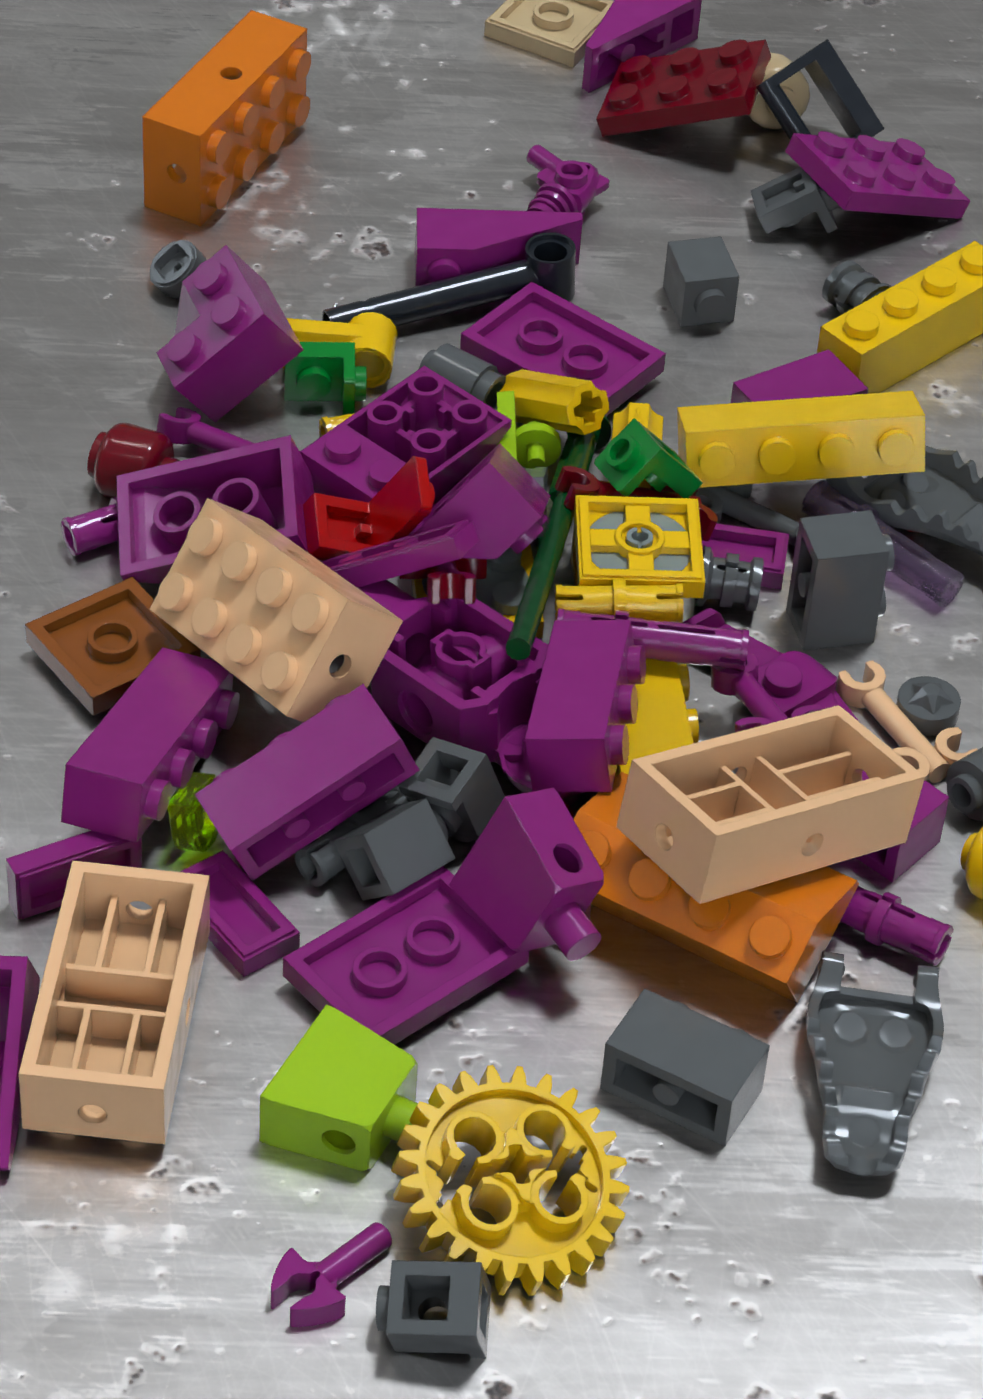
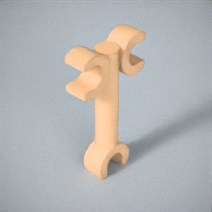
M872 660L866 662L863 675L864 683L855 681L846 670L839 672L836 692L843 701L851 707L867 708L900 746L893 750L923 774L925 781L928 782V779L931 783L942 781L946 777L949 767L954 762L978 750L976 748L965 753L955 752L959 750L962 731L958 727L942 730L936 736L933 747L883 690L886 674L880 664Z

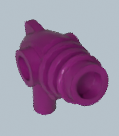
M541 145L533 146L527 154V162L540 171L537 174L536 183L541 186L534 199L529 203L527 211L581 212L583 215L594 197L609 188L610 180L600 175L598 169L590 163L574 160L562 161Z

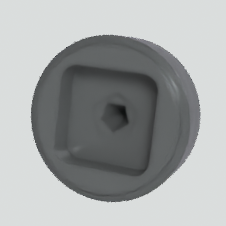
M174 241L163 247L154 257L150 267V279L165 295L171 298L180 297L182 281L192 274L201 263L206 261V257L190 241Z
M919 676L911 678L902 684L898 692L896 705L923 735L936 736L942 730L953 728L956 725L961 698L956 688L947 681L931 676Z

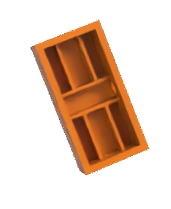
M251 10L142 116L144 207L202 226L217 209H222L227 204L230 196L244 181H249L253 177L256 169L270 154H275L279 150L286 137L296 127H301L305 123L310 110V98L306 96V77L311 65V54L307 51V28Z

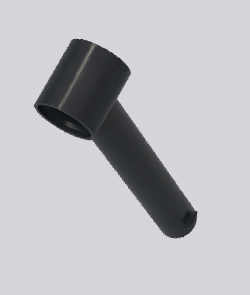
M541 233L527 241L525 259L372 297L366 301H356L337 306L336 303L332 308L323 310L322 320L349 323L354 316L361 313L375 312L391 319L397 327L510 298L530 282L570 302L575 295L576 246L569 237L563 234Z

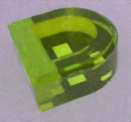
M194 772L183 789H179L169 802L168 813L172 839L179 850L206 852L216 841L218 831L195 796V793L212 783L215 774Z

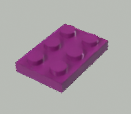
M820 131L817 135L793 133L785 150L843 210L962 219L970 203V200L954 185L955 179L949 173L936 168L924 157L925 150L915 142L899 138L896 142L879 141L867 135H859L857 139L844 138L826 131Z
M530 282L463 331L460 340L461 350L495 365L498 372L504 376L524 369L592 381L596 388L607 393L609 411L605 416L609 415L664 372L666 353L533 282Z
M442 866L283 957V977L319 1012L322 1011L326 1004L332 1006L395 1045L527 964L529 951L520 953L511 950L453 891L449 884L454 875Z

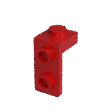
M412 456L369 503L313 493L303 504L308 553L317 560L323 561L408 536L430 514L434 504L435 491L433 484L429 482L426 458Z

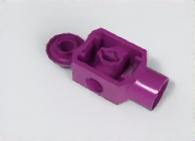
M388 580L359 587V590L403 620L371 680L372 697L385 716L426 744L429 743L432 737L487 754L489 761L500 765L506 777L520 792H533L524 739L548 645L535 637L530 655L524 660H515L507 654L505 649L513 622L478 599L473 604H465L461 599L452 598L441 599L440 604H431L427 601V596L416 599ZM558 792L564 804H570V806L574 805L580 799L581 794L585 793Z

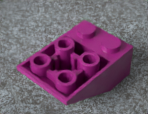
M423 366L301 450L300 453L313 476L314 493L368 503L412 456L426 458L429 482L433 484L435 491L434 506L497 446L511 428L512 420L428 367Z

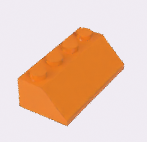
M624 772L618 774L614 778L612 792H598L577 811L573 820L604 873V884L591 902V905L796 1003L799 1002L821 959L822 951L826 950L859 886L857 880L825 866L699 904L616 827L628 774Z

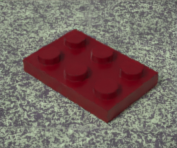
M742 39L733 40L720 47L701 50L688 47L670 55L652 58L646 55H639L629 58L625 62H620L596 118L602 137L751 114L759 92L756 86L762 83L766 67L771 60V53L766 39L751 42Z

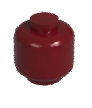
M118 423L108 432H100L95 438L89 452L87 470L88 475L94 478L95 487L104 497L112 499L117 497L116 476L180 460L174 458L173 443L164 433L130 423Z

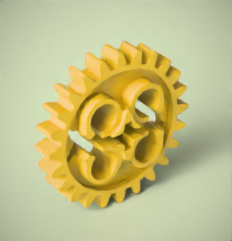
M488 1065L479 1086L466 1071H462L459 1073L452 1090L439 1083L435 1086L428 1100L429 1104L421 1101L418 1102L409 1119L412 1125H405L396 1144L403 1151L398 1152L391 1172L404 1178L399 1181L393 1198L395 1201L414 1203L409 1208L402 1224L404 1228L426 1227L428 1232L418 1248L422 1253L441 1246L447 1251L444 1261L482 1262L485 1272L494 1275L498 1295H505L513 1279L520 1278L528 1296H534L543 1282L544 1275L558 1290L563 1288L570 1277L571 1269L577 1274L584 1276L595 1261L594 1255L602 1257L614 1238L610 1233L617 1231L625 1217V1213L618 1207L621 1206L630 1190V1186L615 1179L620 1176L627 1161L623 1157L606 1155L617 1135L615 1131L595 1133L591 1128L600 1113L597 1107L581 1113L572 1108L578 1094V1090L574 1087L558 1098L551 1094L552 1075L546 1073L535 1088L527 1085L526 1075L521 1066L516 1067L509 1082H502L495 1067ZM526 1135L535 1136L543 1140L550 1150H543L533 1146L527 1140ZM456 1142H466L474 1146L481 1156L476 1158L464 1181L465 1184L458 1188L452 1200L448 1199L441 1208H438L437 1202L442 1196L440 1192L443 1184L446 1185L451 1182L465 1156V1153L457 1146ZM581 1151L583 1156L578 1163L580 1167L577 1173L570 1177L556 1201V1204L562 1209L566 1217H557L550 1214L540 1201H544L558 1177L557 1173L562 1170L568 1158L573 1159L576 1153ZM472 1187H476V1189L474 1190V1192H473V1194H472V1196H471V1198H470V1200H469V1196H470V1194H471V1192H472V1190H473ZM470 1208H480L489 1212L497 1224H486L478 1220L472 1214Z

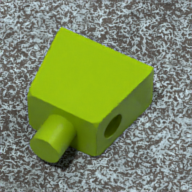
M326 1004L260 1095L259 1141L269 1146L358 1171L371 1169L390 1141L393 1139L398 1142L405 1125H412L409 1119L418 1104L415 1102L418 1063L406 1051L338 1009Z

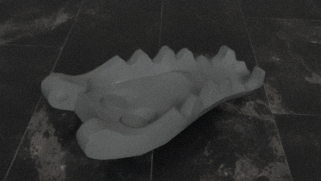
M925 445V472L871 475L866 478L857 476L826 479L834 494L854 512L872 510L878 524L937 537L972 550L983 557V477L979 478L974 460L964 463L958 451L935 449Z
M822 951L817 980L807 1006L806 1031L807 1040L814 1058L817 1083L824 1111L822 1129L824 1156L835 1168L859 1176H885L900 1168L907 1149L910 1121L919 1105L925 1083L939 1057L942 1047L944 1021L938 989L940 967L918 965L913 978V996L841 986L842 976L845 972L844 954Z

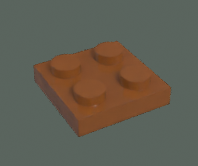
M133 577L25 624L26 643L93 716L112 708L162 647L201 657L200 648L150 610L154 599Z

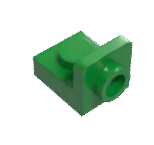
M300 342L304 350L285 365L284 401L342 402V415L354 413L355 401H366L367 387L366 366H355V343Z
M635 418L609 442L607 447L594 461L595 466L612 486L625 497L629 496L644 479L658 492H661L668 485L683 498H689L703 484L674 450Z

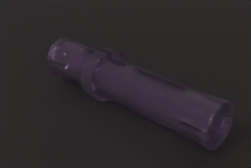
M825 480L815 483L805 495L802 505H804L802 512L810 517L872 510L882 534H888L893 543L895 561L891 572L923 592L940 607L950 604L963 586L961 580L964 579L962 573L946 563L944 564L931 555L930 552L885 524L884 521L879 519V512L870 505L862 504L860 506L841 494L840 491L832 487Z

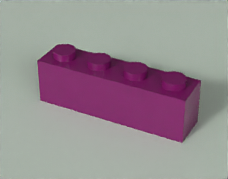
M162 647L66 763L61 822L137 842L153 820L161 821L168 809L170 798L178 788L185 789L187 787L194 766L200 758H209L219 733L223 729L229 730L233 726L240 702L239 693L232 691L234 675L214 660Z

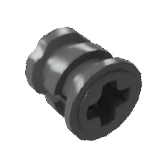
M849 260L836 266L826 278L822 288V297L836 307L840 314H844L892 286L881 283L873 274L866 272L853 260Z
M704 546V597L695 598V606L702 607L707 599L719 600L718 606L731 608L733 602L744 604L745 609L748 611H756L762 582L763 558L753 557L750 562L739 561V554L726 553L725 558L714 557L711 547Z

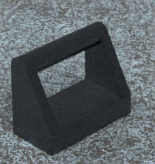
M828 39L813 47L756 86L790 140L793 133H811L783 91L780 83L804 67L849 138L857 139L859 135L873 137L885 129Z

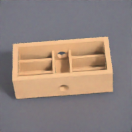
M209 498L205 501L197 519L192 523L187 538L169 573L161 582L158 594L150 607L152 612L287 717L302 722L307 721L322 711L334 698L346 695L362 684L368 688L403 622L399 617L263 520ZM344 654L342 666L336 672L330 673L329 669L332 661L337 656Z
M838 705L633 759L616 827L681 886L686 893L701 904L906 843L925 776ZM738 767L736 774H734L732 771ZM864 770L869 779L862 781V771Z
M72 860L19 1070L22 1129L165 1145L210 932V875ZM141 901L151 906V908L147 910L137 909L130 903Z

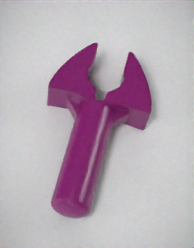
M372 1223L320 1262H307L294 1248H290L283 1255L273 1275L270 1299L271 1309L285 1301L293 1292L315 1289L312 1294L303 1297L290 1307V1327L316 1326L344 1317L346 1296L337 1290V1286L391 1247L392 1237L389 1230L381 1223Z

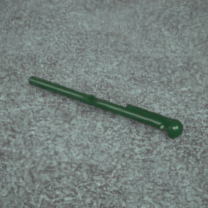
M605 415L601 422V429L586 435L567 432L568 436L548 493L553 505L543 536L536 540L535 547L537 553L505 647L507 654L512 659L524 660L530 655L574 517V510L566 508L563 504L568 492L556 491L554 486L563 466H574L588 471L594 451L600 450L608 444L612 429Z

